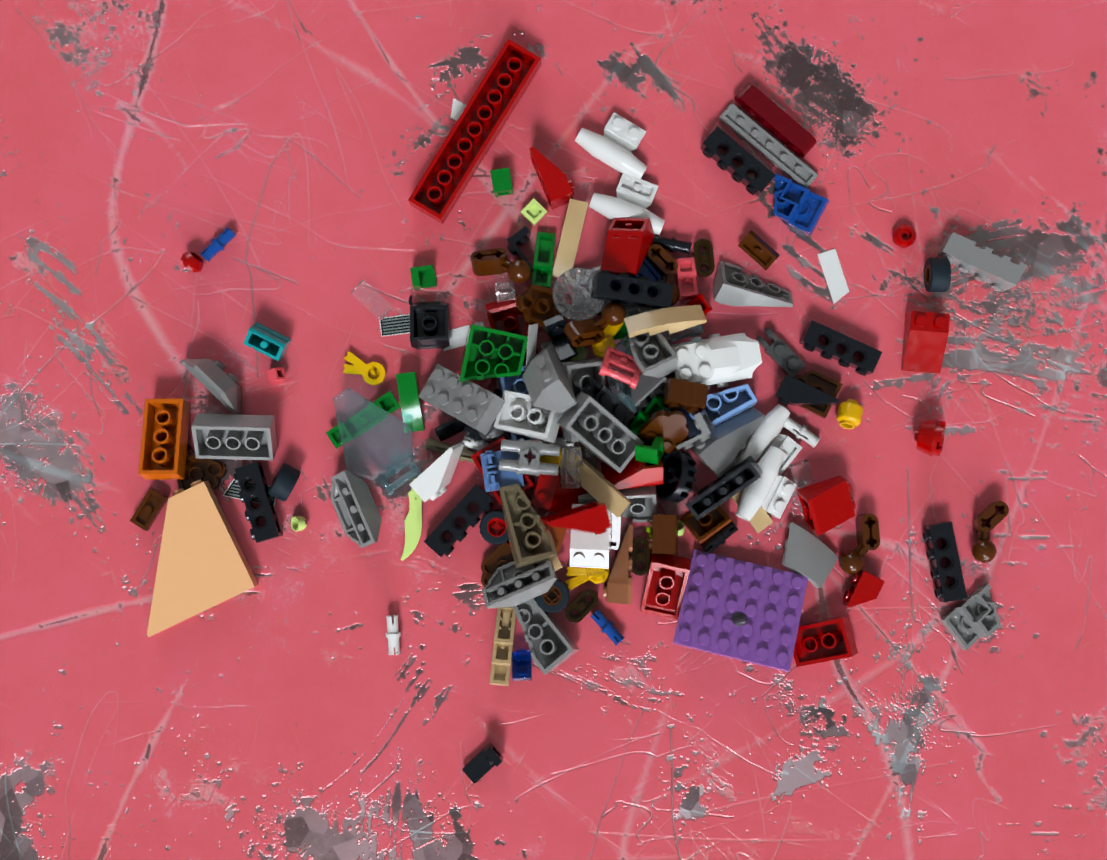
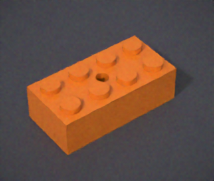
M145 399L138 474L146 480L185 478L190 404L185 399Z

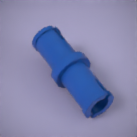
M226 227L217 238L211 240L212 242L200 254L209 262L220 250L223 251L224 246L236 235Z
M600 609L590 616L599 625L600 631L602 633L605 632L615 646L625 638L613 625L614 622L609 621Z

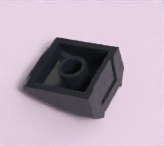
M431 301L417 302L410 305V343L413 348L419 350L444 349L450 346L448 303Z

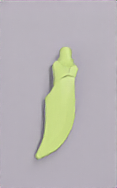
M413 488L408 493L409 512L404 520L405 545L401 556L402 561L415 550L422 531V499Z

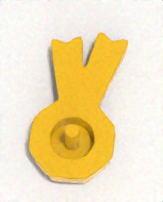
M624 322L617 326L608 325L603 330L605 333L604 339L600 343L592 345V349L597 357L603 358L608 346L616 349L613 338Z
M347 352V356L344 359L353 365L344 364L345 369L343 373L362 375L366 383L375 386L384 381L386 371L382 364L377 362L365 364L353 353Z
M567 567L568 572L566 576L574 578L566 580L565 583L568 585L569 590L588 580L595 584L604 583L610 576V569Z

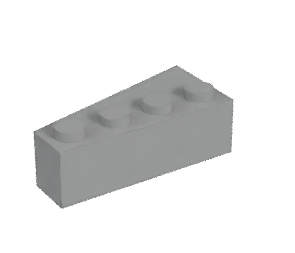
M954 232L947 235L937 253V256L940 258H948L950 264L957 266L959 271L972 274L977 281L986 282L991 285L992 289L999 292L1016 286L1027 267L1022 262L1020 265L1012 263V258L1006 255H995L993 249L984 246L977 247L975 241Z

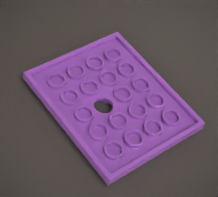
M694 549L673 644L790 672L808 578L801 574L717 554H708L707 552ZM733 613H744L747 618L746 624L743 626L734 625L731 620Z

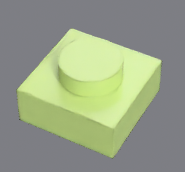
M533 198L521 211V214L535 226L547 214V210Z

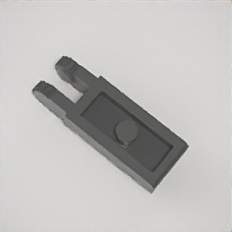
M766 328L764 330L765 334L774 343L769 346L761 336H758L756 340L765 349L766 354L787 375L794 377L806 364L771 329Z

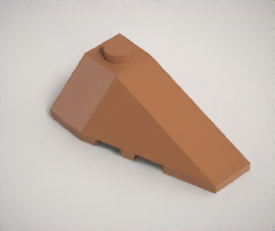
M628 525L620 549L610 571V576L607 579V586H603V597H606V602L631 605L632 578L630 572L632 571V556H630V552L633 549V525Z

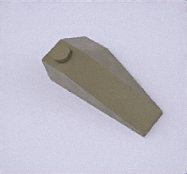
M519 484L500 487L499 493L516 568L535 564L557 555L552 534L540 522V516L531 506V502Z

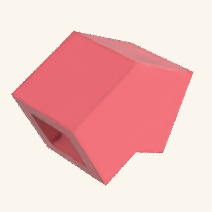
M284 367L267 370L270 383L286 379Z

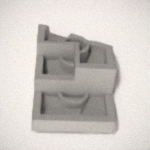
M789 522L787 525L789 535L788 540H785L782 564L790 572L807 577L816 588H821L839 557L808 531L793 522Z
M989 583L971 593L940 619L962 650H968L979 638L989 637L1001 625L999 616L996 613L995 602L991 599L989 591L991 586Z

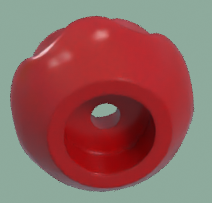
M901 224L893 230V242L901 248L911 246L916 240V232L908 224Z
M190 251L182 254L183 256L180 260L183 261L185 267H190L192 272L197 273L203 269V260L196 253Z

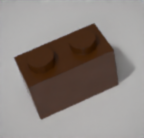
M670 378L665 383L663 405L668 406L671 410L684 409L688 413H700L706 408L708 385Z
M653 514V518H650L649 527L653 529V535L649 538V549H652V553L678 554L679 515Z

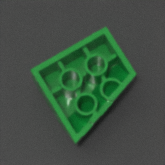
M470 324L462 358L459 382L521 375L528 336Z

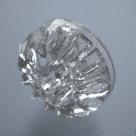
M574 268L564 272L556 280L553 287V302L556 310L559 311L562 317L568 318L571 321L585 320L595 317L602 309L604 300L592 299L591 301V298L587 296V289L590 292L592 291L594 272L584 268ZM566 293L570 295L572 302L570 307L565 300ZM582 293V298H575L576 294ZM584 305L586 307L584 310L572 309L574 306Z

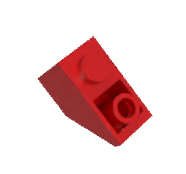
M860 570L853 575L851 579L853 584L850 590L847 589L844 593L843 605L853 607L876 599L885 581Z

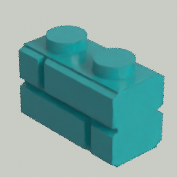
M256 322L250 327L243 344L253 347V349L279 361L285 355L291 339Z

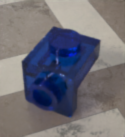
M524 649L512 652V681L532 680L531 652H527Z

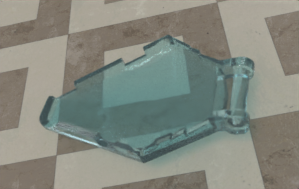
M347 388L333 398L345 463L349 472L380 483L389 496L394 494V490L407 481L421 474L413 462L412 427L350 388ZM408 465L410 467V471L393 483L389 484L387 482L388 478Z

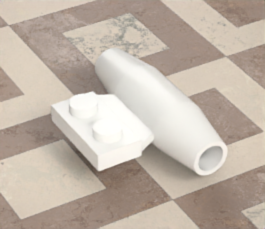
M615 112L606 124L603 135L582 128L575 139V142L590 155L620 173H626L641 179L647 169V166L631 153L638 147L646 131Z
M626 173L622 174L617 186V197L594 193L589 204L590 208L610 220L614 218H650L653 232L660 235L665 222L664 219L647 210L652 204L658 186Z
M778 404L765 415L754 435L750 436L745 444L747 446L745 449L740 450L737 454V460L733 466H736L750 455L755 462L759 458L761 460L770 446H774L785 453L778 475L785 471L802 447L789 436L779 434L790 415V412L784 406Z
M770 446L758 462L759 467L762 469V475L744 488L736 511V516L750 522L761 506L763 510L775 518H781L797 485L785 476L778 475L785 454L779 448Z

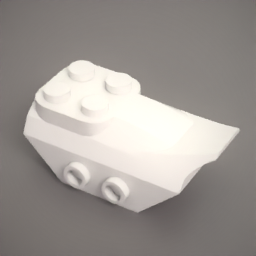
M720 333L709 335L708 339L701 340V337L690 338V342L670 345L678 356L677 371L673 372L674 378L708 385V390H710V386L717 385L718 388L728 387L729 383L752 378V373L762 363L759 342L747 337L745 333L720 336Z

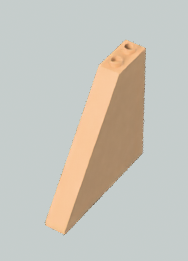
M201 479L190 484L191 488L184 490V488L172 492L174 496L168 498L147 630L148 637L258 585L209 481L202 482Z

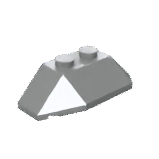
M551 344L535 355L522 377L535 407L562 414L577 404V401L554 346Z
M182 359L180 361L232 414H242L239 380L232 373L227 374L224 371L226 367L219 360Z
M348 470L332 476L331 502L346 536L361 548L377 542L382 518L367 483Z
M545 559L538 563L516 568L515 562L512 561L497 568L487 585L482 589L486 608L514 607L548 592L557 579L552 561Z

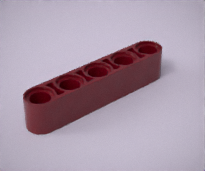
M747 82L735 95V101L800 157H805L817 143L816 139L751 83Z

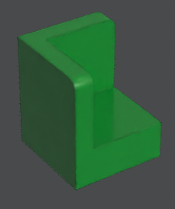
M509 168L490 170L494 196L499 197L513 194Z
M433 265L410 268L414 290L437 286Z
M656 436L651 446L636 444L635 446L636 461L658 465L664 454V439L662 437Z

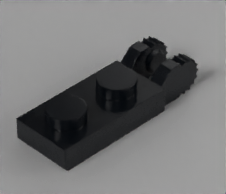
M590 377L588 381L597 390L593 394L589 389L583 387L581 391L592 397L621 422L631 407L604 385Z

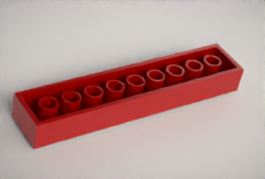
M510 39L506 41L409 197L408 201L411 206L443 225L541 67L540 57Z

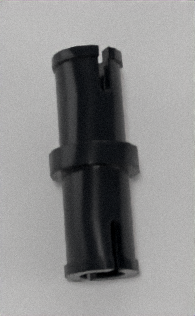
M655 235L653 244H659L672 253L676 251L690 255L692 242L675 240V237L670 239Z
M731 521L705 543L701 544V547L710 554L720 544L726 543L725 540L738 531V528L734 527L735 524Z

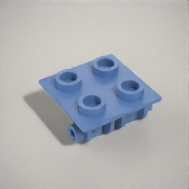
M488 450L480 454L486 492L497 491L500 487L519 484L520 487L524 486L523 474L518 475L513 471L499 470L500 459L517 460L520 456L518 452H493V450Z

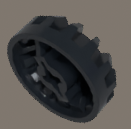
M674 449L671 453H666L661 460L664 484L656 485V492L661 500L679 503L689 496L688 492L693 490L692 483L696 482L694 474L697 472V469L695 468L696 462L690 453Z

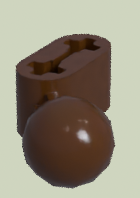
M653 244L649 247L645 258L662 276V280H666L667 284L673 285L671 306H673L680 299L679 288L674 284V274L678 269V263L661 245ZM657 253L658 256L652 257V254ZM670 266L671 270H665V267Z
M504 249L479 250L471 254L472 269L476 276L497 275L507 272L509 279L519 284L526 282L531 276L530 265L521 259L508 260L507 252Z
M617 301L609 302L604 306L602 317L598 321L595 319L572 321L565 326L564 333L574 347L598 344L604 339L605 333L603 330L608 325L617 326L623 323V318L626 317L625 307Z
M997 501L990 503L973 520L972 525L978 532V540L972 545L971 553L978 562L988 563L996 556L997 550L994 543L990 541V531L1007 516L1009 508L1005 502ZM995 507H999V508H1000V509L998 510V511H999L998 514H994L995 511H996V508H995ZM988 519L985 523L986 527H982V520Z
M860 514L856 518L858 546L854 550L845 551L839 558V566L847 574L858 573L864 565V555L869 550H876L880 545L879 521L874 514ZM871 539V543L866 544V540Z

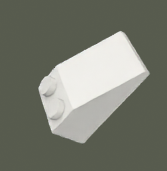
M504 390L502 399L505 403L496 417L494 428L555 444L560 426L557 422L563 413L560 414L555 411L535 407L530 395Z
M463 441L450 447L409 484L424 502L429 499L434 501L447 491L446 486L452 480L465 445Z
M572 504V508L585 504ZM607 509V513L611 523V512ZM611 527L607 528L605 533L598 535L571 530L570 567L609 569L611 559Z

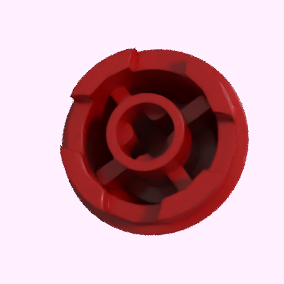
M938 419L922 421L919 429L915 430L914 441H917V449L931 457L933 455L940 456L944 443L943 430L946 428V422L938 421Z

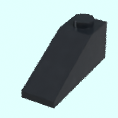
M787 374L775 395V398L778 399L777 402L784 406H788V404L791 406H833L839 401V399Z

